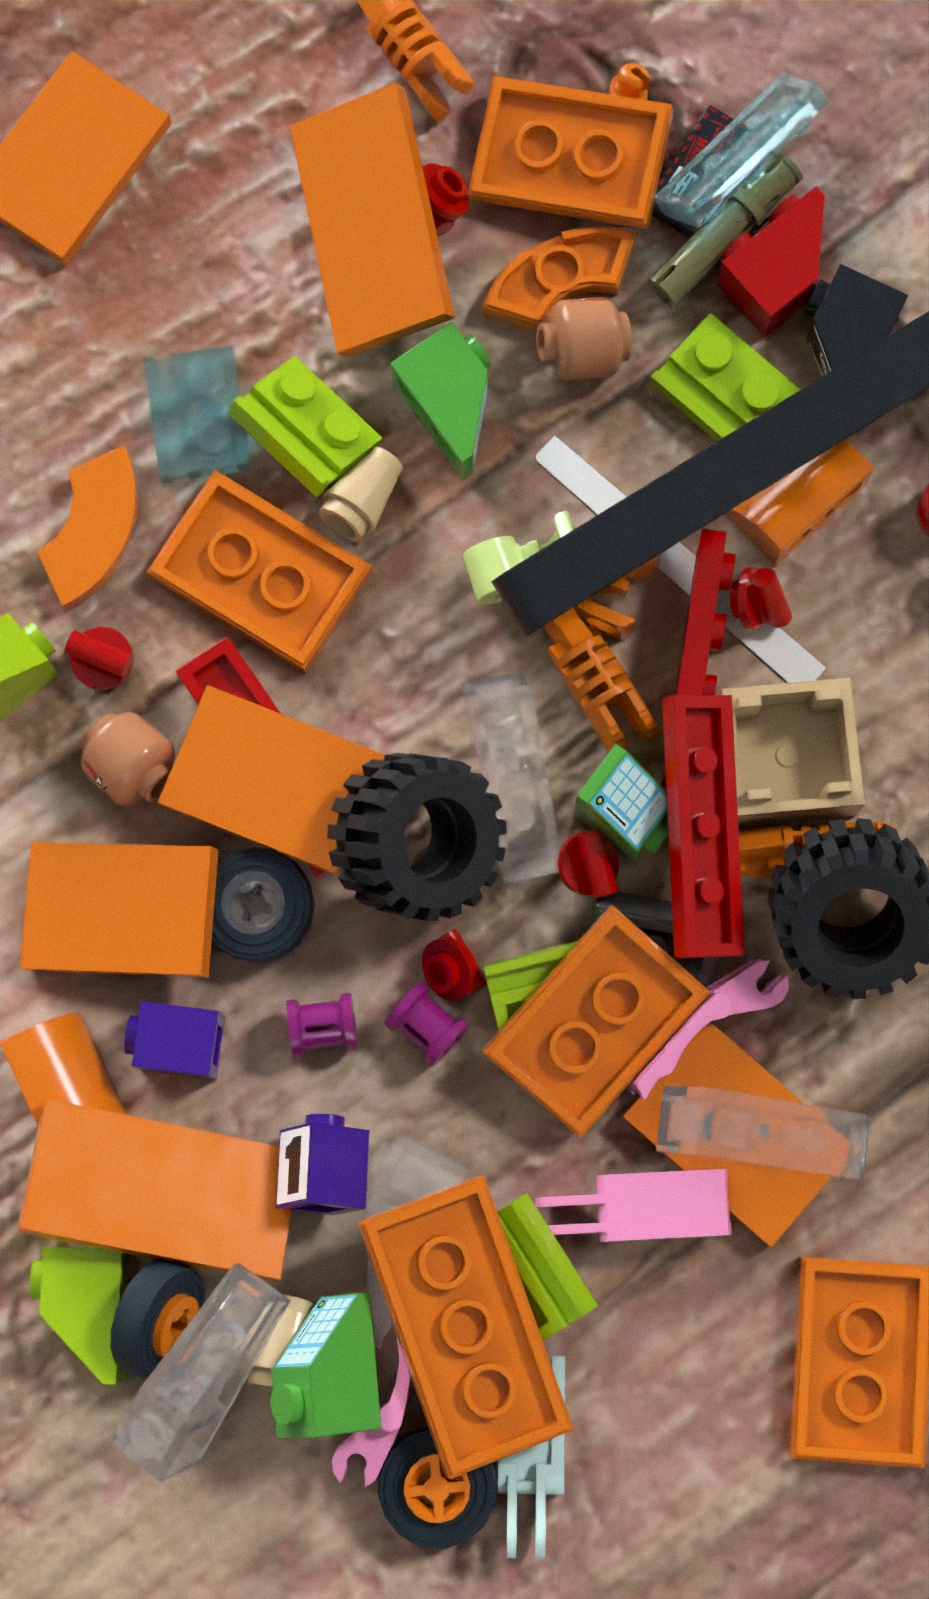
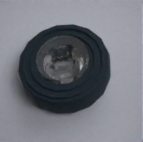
M258 847L233 852L217 864L212 928L213 944L236 960L253 963L280 959L298 947L311 928L315 908L311 883L299 865L283 854ZM262 888L260 894L254 895L253 897L249 898L251 895L257 894L259 892V889Z

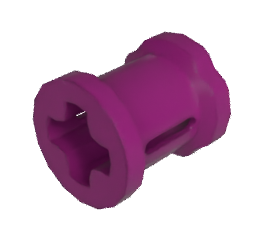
M420 982L397 1004L384 1023L391 1031L398 1029L426 1054L424 1062L433 1068L457 1044L470 1024L463 1018L459 1020L452 1018L428 996V988Z
M351 993L341 994L339 1001L300 1005L296 999L286 1001L288 1033L293 1058L303 1057L306 1050L342 1045L348 1051L358 1050L356 1020ZM336 1023V1025H327V1026H319V1027H308V1026H313V1025Z

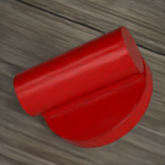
M429 163L422 168L437 236L451 230L455 225L454 221L468 210L469 199L466 184L459 173L450 167Z
M744 568L739 580L733 581L730 589V607L733 616L740 618L746 630H759L763 624L768 623L774 628H781L789 624L792 620V612L776 572L771 568Z
M96 627L84 633L74 630L70 634L64 649V653L70 655L71 669L77 679L85 686L95 690H108L117 687L126 680L133 667L134 656L129 642L120 632L112 628Z
M600 829L576 833L564 842L558 854L557 868L562 882L568 889L580 895H594V898L604 897L619 891L616 882L619 871V856L614 844L601 834Z
M457 928L431 941L425 947L422 954L424 978L430 988L441 998L450 1001L460 1000L467 995H473L487 986L483 970Z

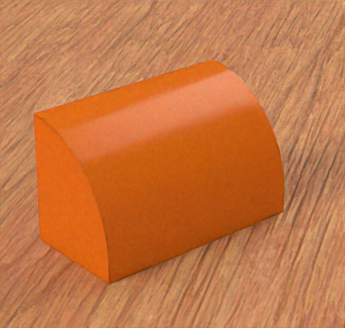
M843 440L730 510L726 515L777 566L867 485L874 467L851 444Z
M71 1013L50 1019L0 1041L3 1052L37 1126L39 1125L43 1102L46 1098L127 1115L81 1013Z

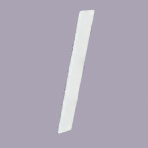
M556 436L536 455V460L597 515L626 498L622 492ZM679 542L662 553L658 568L690 596L696 556ZM718 590L715 613L727 614L725 627L788 683L815 681L823 673L826 667L781 628H774L768 623L763 624L759 630H746L740 618H735L731 612L730 591Z

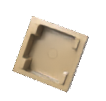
M851 677L725 688L721 690L720 695H732L738 827L846 818L857 815L865 805Z

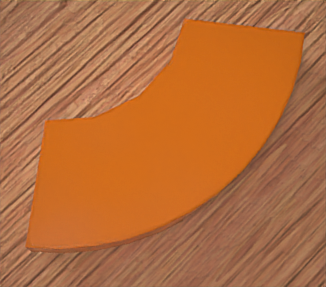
M606 226L575 228L563 231L561 236L545 241L530 250H524L496 278L482 305V314L537 331L539 324L547 322L551 308L558 301L590 293L618 295L636 242L637 232Z
M125 445L68 471L73 490L70 516L58 536L37 551L65 611L79 605L93 595L116 571L122 561L121 557L130 540L134 524H136L139 497L134 467Z

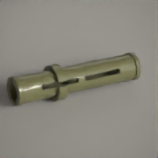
M774 151L761 165V168L741 187L733 186L724 196L726 202L712 218L654 276L649 278L647 281L648 286L656 297L664 304L667 302L670 308L676 309L689 292L722 261L721 254L729 244L743 233L750 232L751 230L758 231L768 221V216L766 215L774 208L773 206L803 179L798 166L787 155L783 157L782 152Z

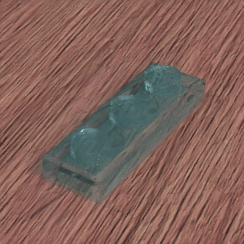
M784 74L775 79L653 197L664 216L698 228L705 222L718 216L724 209L725 203L747 181L760 175L766 169L768 161L791 139L806 131L811 123V119L829 103L819 84Z

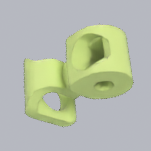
M567 511L559 512L554 516L553 523L556 532L545 544H540L535 539L527 542L526 545L520 546L516 543L514 537L501 536L478 543L463 553V559L478 604L485 605L503 601L491 581L575 529L574 521Z

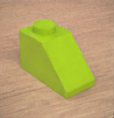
M9 613L0 617L1 722L59 674L47 659L56 651L53 645L32 621L22 629Z
M42 1247V1260L33 1261L30 1273V1296L32 1300H40L39 1315L102 1384H119L124 1382L126 1371L115 1364L110 1350L111 1327L116 1308L126 1287L130 1283L131 1254L101 1248Z

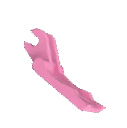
M749 959L706 987L711 993L627 1086L630 1094L634 1095L637 1092L641 1099L645 1101L658 1079L673 1072L684 1048L711 1021L724 1019L728 1015L773 1008L784 1000L789 990L788 976L781 979V975L778 974L768 981L761 991H758L756 982L764 974L770 960Z
M727 1169L596 1175L597 1194L535 1198V1206L537 1208L598 1204L599 1223L548 1225L554 1235L599 1233L600 1242L732 1235L729 1218Z
M399 1341V1365L396 1384L390 1400L380 1408L382 1429L353 1432L339 1444L332 1458V1469L340 1484L349 1466V1456L355 1453L361 1454L366 1460V1467L364 1469L365 1488L374 1482L401 1428L407 1409L412 1378Z

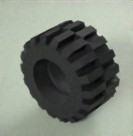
M412 753L386 754L384 760L372 759L362 765L364 776L351 775L343 784L349 792L346 798H335L331 811L339 813L337 824H328L327 838L336 840L337 849L329 852L332 866L344 868V871L338 877L343 887L356 891L354 898L364 905L375 907L379 911L423 921H438L439 916L451 919L462 914V905L474 907L483 898L479 890L481 886L492 887L498 876L492 870L495 861L503 862L506 848L499 847V835L507 834L506 820L497 819L495 812L502 807L498 795L485 793L490 784L489 781L480 773L470 772L471 766L461 761L448 760V758ZM423 803L431 821V839L423 858L414 867L410 868L403 852V833L409 817Z
M857 818L855 827L846 828L843 819L829 821L830 831L819 834L816 827L803 833L806 844L800 848L791 843L783 852L787 866L776 864L771 875L774 888L768 889V902L779 946L782 948L785 961L791 970L798 969L801 981L811 988L821 981L824 994L837 998L842 989L849 990L852 999H866V990L878 988L880 996L894 991L891 983L901 978L907 984L918 976L914 967L917 962L925 965L929 963V871L924 859L920 858L916 846L908 838L901 841L895 828L883 824L880 830L876 832L872 821ZM856 889H871L888 895L883 909L873 919L864 924L854 927H837L827 924L820 919L830 902L846 892Z

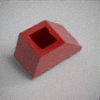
M817 186L801 199L795 194L786 198L769 215L768 221L770 224L753 237L749 232L743 233L729 244L721 254L723 261L717 285L764 338L809 302L816 287L819 275L825 195Z

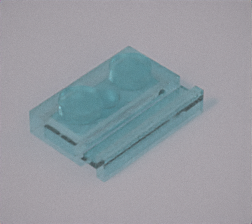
M233 346L171 354V358L154 360L153 357L144 358L158 470L162 483L172 482L171 479L189 477L190 479L209 477L214 470L221 474L250 471L246 430L229 415L233 400L241 396Z

